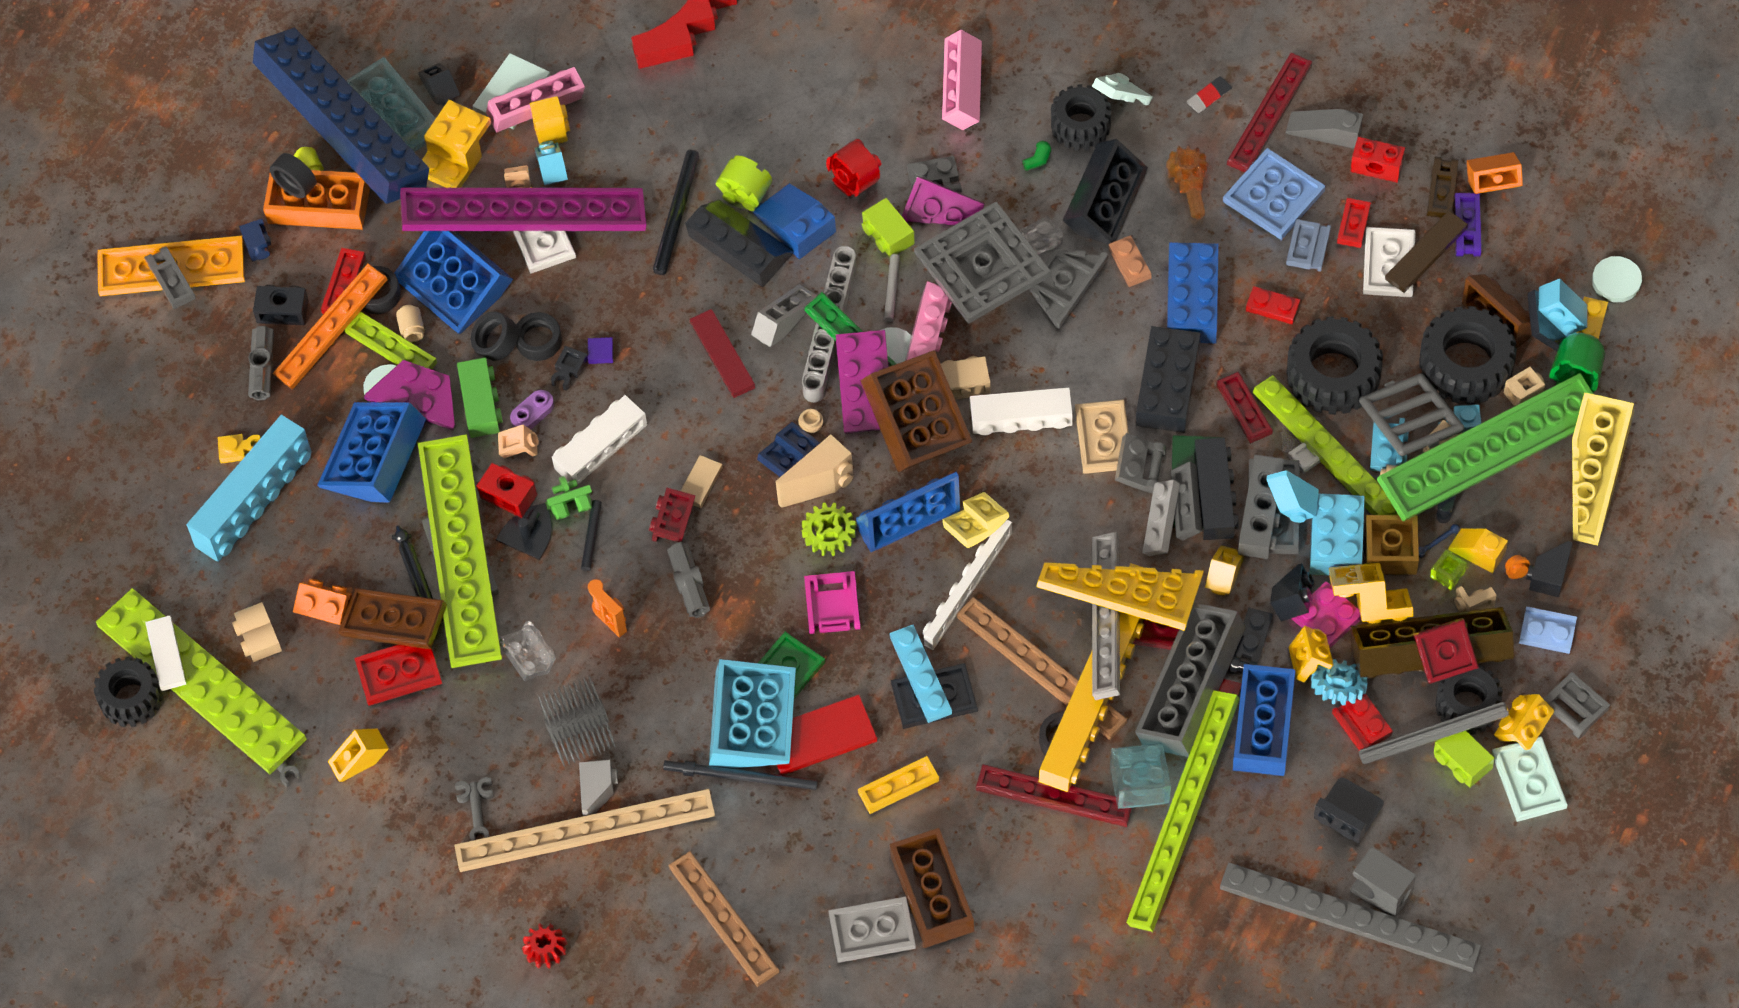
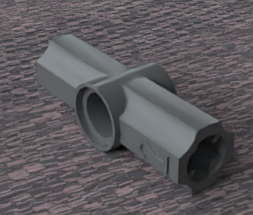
M257 326V328L252 329L251 352L248 357L250 363L248 395L256 400H266L271 397V379L274 371V330L266 326Z
M675 543L667 549L674 570L673 576L678 592L682 594L689 617H702L710 611V607L703 590L704 584L699 568L695 566L688 543Z

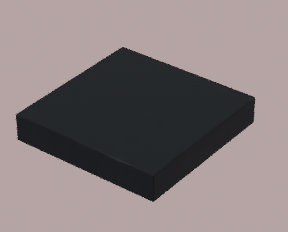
M1536 290L1530 291L1527 297L1532 336L1557 352L1565 335L1538 310L1539 292Z

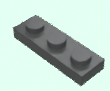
M1192 462L1171 470L1172 480L1180 483L1175 509L1176 538L1181 540L1188 539L1202 532L1197 465Z

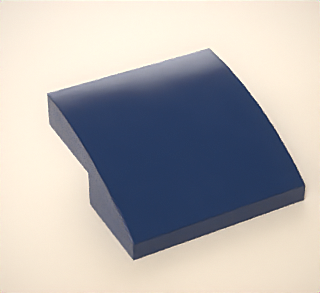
M791 422L776 434L774 442L758 453L757 460L781 477L818 446L820 442Z

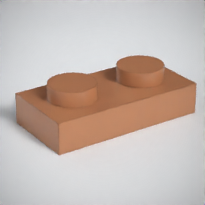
M1131 235L1109 244V251L1129 287L1151 279V272Z

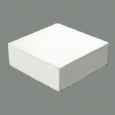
M1305 443L1300 444L1288 453L1290 460H1299V470L1303 474L1320 463L1319 457L1317 455L1314 456L1306 448L1307 445Z

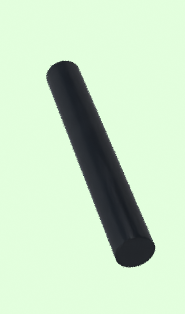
M593 500L591 504L592 508L590 510L581 564L583 571L591 570L602 504L599 500Z

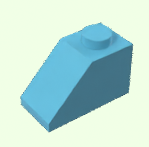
M1287 470L1267 475V482L1280 513L1289 517L1291 521L1298 523L1316 517L1319 489Z

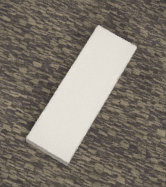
M171 616L145 622L161 691L186 685Z

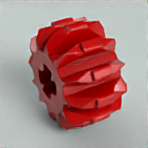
M539 923V930L535 931L530 928V936H524L523 942L525 946L522 947L523 954L527 955L526 958L529 963L535 962L538 968L543 963H546L547 968L550 969L552 961L560 964L559 956L566 955V948L564 946L567 945V940L562 937L563 933L560 928L554 930V926L550 923L544 929L543 925Z

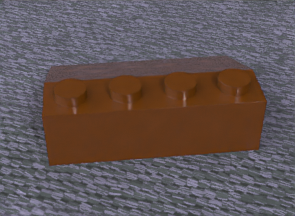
M935 350L871 373L860 380L898 472L972 443Z

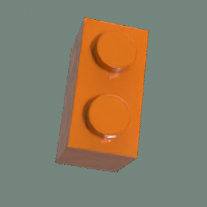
M1514 152L1467 160L1468 183L1475 194L1523 186L1521 163Z

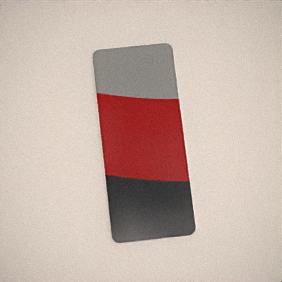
M1219 76L1188 99L1187 103L1197 113H1200L1230 91L1232 86Z

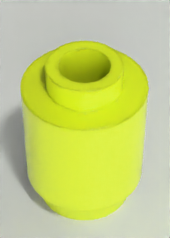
M301 147L294 154L310 170H324L314 148Z

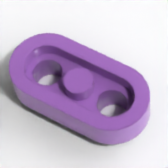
M538 390L527 397L511 412L510 419L513 428L525 425L531 430L552 412L554 408L552 395L548 391ZM539 399H544L541 403L537 402ZM520 415H527L525 418H519Z

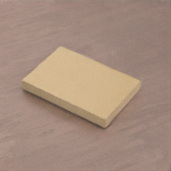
M1124 400L1075 404L1083 474L1116 471L1122 437L1126 433L1129 434Z

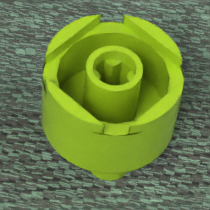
M736 155L728 161L716 181V186L723 193L722 198L730 204L738 202L747 210L755 211L773 182L771 175L765 169L762 172L757 169L758 163Z

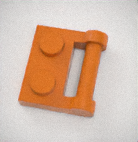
M594 579L588 583L589 593L593 597V612L620 638L627 632L626 617L623 614L624 607L617 598L614 597L612 599L603 591V583L600 580Z

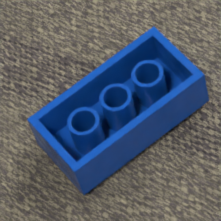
M1169 242L1167 328L1199 332L1200 343H1216L1218 244Z
M1244 664L1233 771L1285 775L1296 669Z

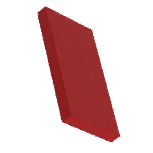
M856 695L792 718L789 764L776 765L780 775L797 771L877 742L876 734L860 696Z

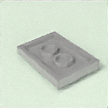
M906 897L828 910L838 963L916 949Z

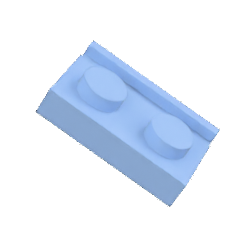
M1526 606L1519 644L1570 654L1577 617Z

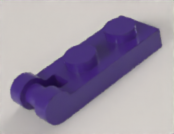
M1455 193V215L1468 224V229L1456 240V256L1463 257L1464 254H1473V257H1481L1480 193ZM1464 240H1473V245L1464 244Z

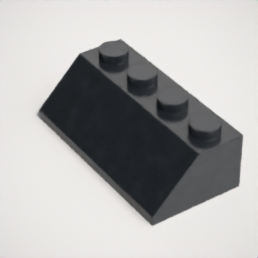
M1117 139L1097 143L1062 221L1080 236L1108 245L1115 242L1148 167Z
M721 200L701 205L685 222L689 237L761 287L768 283L794 253L792 249Z

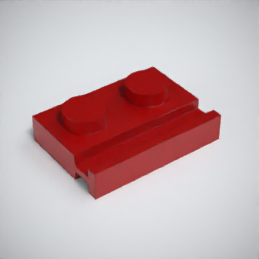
M1363 694L1361 700L1356 699L1354 704L1346 701L1345 705H1341L1338 708L1335 707L1332 710V714L1359 751L1376 745L1392 736L1393 730L1366 694Z

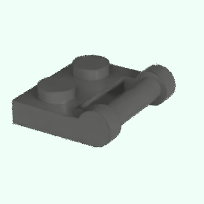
M1126 433L1121 441L1115 481L1148 493H1153L1154 484L1158 482L1162 456L1166 453V445L1157 442L1153 443ZM1147 453L1152 454L1148 480L1143 479Z
M1573 672L1564 678L1544 698L1554 709L1553 714L1573 730V735L1578 739L1583 737L1588 729L1610 709V704ZM1560 698L1584 720L1579 723L1555 701Z

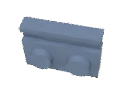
M1296 219L1286 265L1309 270L1314 268L1321 272L1331 226L1327 225L1325 227L1320 226V223Z

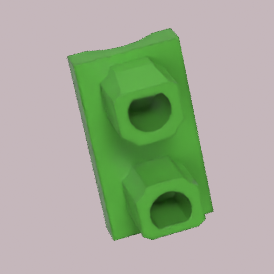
M561 476L559 477L560 485L552 487L554 494L563 492V494L549 498L545 502L547 510L551 509L556 520H560L570 516L567 503L575 501L579 513L590 510L592 508L590 498L592 490L590 485L570 491V489L578 486L576 480L567 482L566 478Z

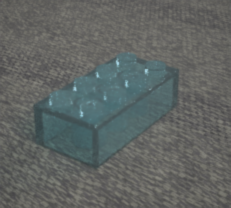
M385 57L346 80L414 152L426 145L424 135L436 118Z

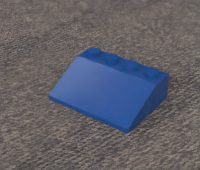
M424 231L394 272L398 282L458 334H461L502 296L513 278L457 231Z
M354 402L317 486L369 502H390L426 418L410 402Z
M957 472L940 479H932L925 486L911 489L903 496L895 500H887L882 506L873 510H866L856 517L857 530L869 551H876L959 512L960 495Z

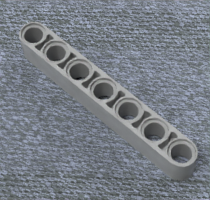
M841 246L835 250L824 294L832 302H839L835 305L844 313H846L856 273V254L854 249L849 246ZM817 322L802 377L803 395L809 402H819L824 398L837 349L835 339ZM827 343L828 345L821 346L820 344ZM817 364L823 365L822 367H815ZM812 385L818 386L817 388H809Z

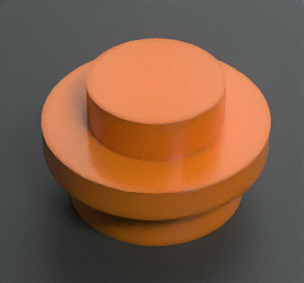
M1521 555L1512 556L1505 564L1506 574L1511 579L1522 578L1527 574L1530 562Z

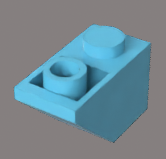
M545 141L540 143L539 147L534 148L544 185L568 180L558 142Z

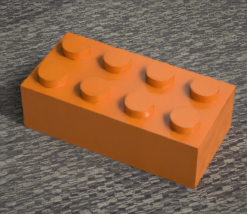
M311 170L315 175L317 183L308 195L302 199L296 198L282 189L270 173L263 208L268 224L363 230L370 187L357 173Z

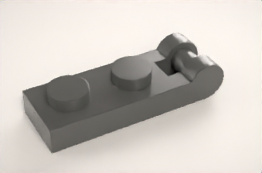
M165 246L159 249L160 252L154 255L149 254L144 259L173 309H176L196 298L174 258Z

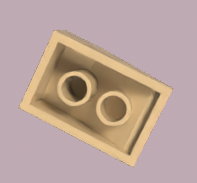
M829 435L776 480L778 505L786 507L835 493L841 487L848 486L854 477L851 452L832 435Z

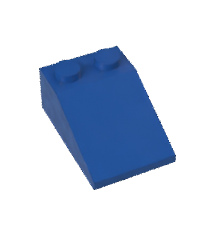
M790 183L758 206L755 211H752L783 244L793 250V254L799 260L836 233L835 216L818 200Z

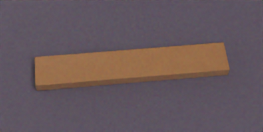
M687 852L669 864L670 870L755 985L759 987L779 973L777 966L692 852Z

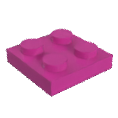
M1326 581L1312 594L1309 613L1291 619L1301 628L1305 625L1324 632L1327 636L1329 648H1331L1350 630V626L1356 625L1361 620L1359 609L1345 597L1334 596L1332 586Z

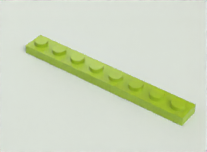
M1273 375L1254 387L1253 393L1301 443L1307 445L1306 448L1314 456L1317 455L1319 457V461L1352 495L1364 496V507L1372 515H1398L1380 484Z

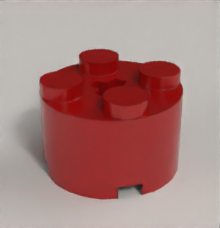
M860 139L849 142L826 160L828 172L832 170L835 176L832 178V181L847 196H852L853 194L855 195L854 197L858 196L880 179L879 167L882 165L881 160L877 155L871 154Z

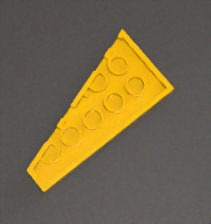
M1044 562L1037 587L1185 631L1204 571L1195 570L1194 574L1182 573L1181 569H1172L1171 572H1158L1155 568L1115 566L1114 570L1102 569V565H1092L1091 568H1078L1075 564Z

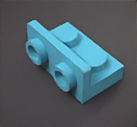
M1400 418L1399 424H1388L1391 428L1404 423L1405 418ZM1374 422L1370 470L1381 471V468L1386 469L1387 464L1399 466L1405 463L1407 455L1400 456ZM1409 432L1398 436L1402 443L1408 442Z

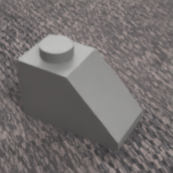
M610 760L579 763L583 816L595 814L614 794L613 784H618L617 769H612Z

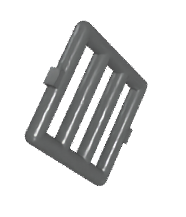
M1422 373L1397 383L1394 381L1385 383L1384 388L1364 395L1359 399L1362 407L1400 456L1427 446L1431 449L1438 446L1439 441L1464 431V425ZM1416 385H1420L1425 391L1421 395L1378 411L1373 402ZM1430 401L1438 408V410L1392 428L1385 420ZM1442 418H1445L1451 425L1405 445L1398 437Z

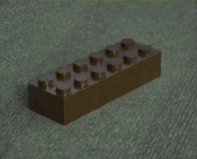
M1503 607L1408 618L1402 621L1392 620L1350 626L1351 651L1360 677L1374 678L1385 674L1399 675L1409 671L1424 672L1413 634L1463 618L1477 664L1489 661L1503 662L1506 659L1514 658L1513 630Z

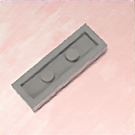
M1175 480L1154 484L1142 552L1148 556L1168 553L1180 483Z

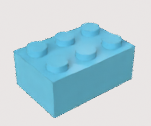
M1318 493L1316 517L1312 518L1309 572L1312 575L1329 576L1330 567L1362 564L1364 496Z

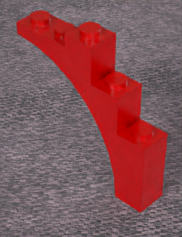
M688 0L665 23L650 31L631 37L638 69L694 56L692 47L696 46L694 35L715 30L714 20H718L716 9L736 5L737 0Z

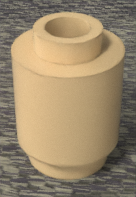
M413 305L402 306L396 313L400 334L411 343L417 342L423 338L425 331L420 309Z

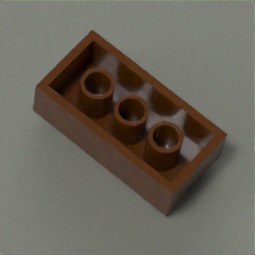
M936 828L891 843L890 856L924 948L974 932V919L940 829Z

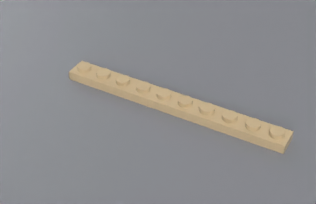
M706 789L455 844V851L459 870L463 872L714 817L715 813L710 791Z

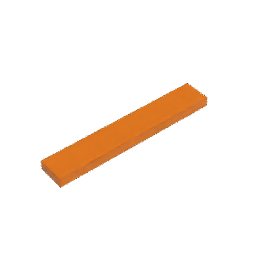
M368 263L278 366L273 375L293 390L388 280L387 277Z

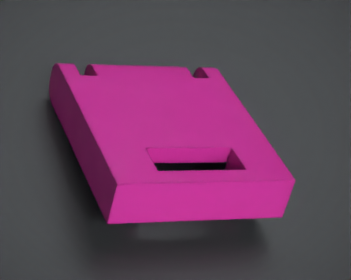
M855 571L804 576L810 634H815V626H819L820 633L850 630V623H854L855 630L860 629ZM843 583L844 589L818 592V585Z

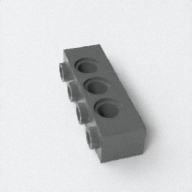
M1254 455L1239 539L1238 555L1268 559L1269 551L1275 550L1277 536L1272 535L1273 528L1279 527L1281 513H1276L1277 503L1270 487H1265L1262 484L1268 483L1267 475L1285 470L1288 471V469H1283L1284 459ZM1260 505H1266V506H1268L1269 508H1268V509H1261V508H1259L1258 506H1260ZM1257 527H1262V528H1264L1265 530H1264V531H1257V530H1255V528H1257Z

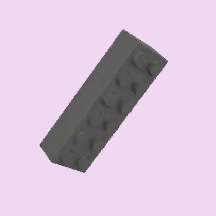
M1197 603L1193 604L1185 631L1179 629L1135 731L1144 748L1189 757L1213 690L1219 691L1246 628L1237 611Z

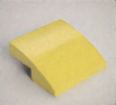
M983 492L964 500V510L942 520L944 528L964 546L970 548L994 533L1009 518V513Z

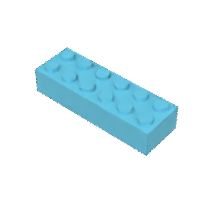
M283 415L279 416L186 524L195 548L217 562L231 552L235 542L245 536L253 521L262 516L264 508L270 501H274L278 497L280 490L286 483L292 481L300 466L305 465L309 461L312 451L305 429Z

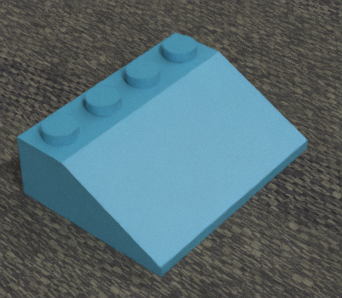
M719 659L715 673L709 756L710 766L743 768L789 764L796 668Z

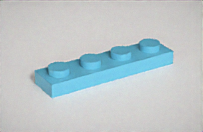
M914 625L891 632L890 639L927 722L930 723L951 715L952 709Z

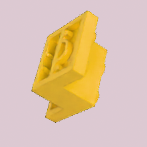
M448 100L424 135L428 152L422 160L429 167L428 180L446 188H461L482 158L479 140L491 124L489 117Z
M1380 563L1329 568V577L1334 596L1351 597L1356 594L1362 622L1379 623L1384 619L1402 621L1407 619V617H1413V606L1408 589L1386 590Z

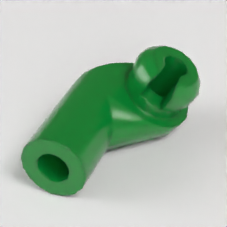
M1039 141L1036 144L1037 148L1034 156L1022 160L1026 171L1043 166L1048 162L1052 151L1051 145L1048 142Z

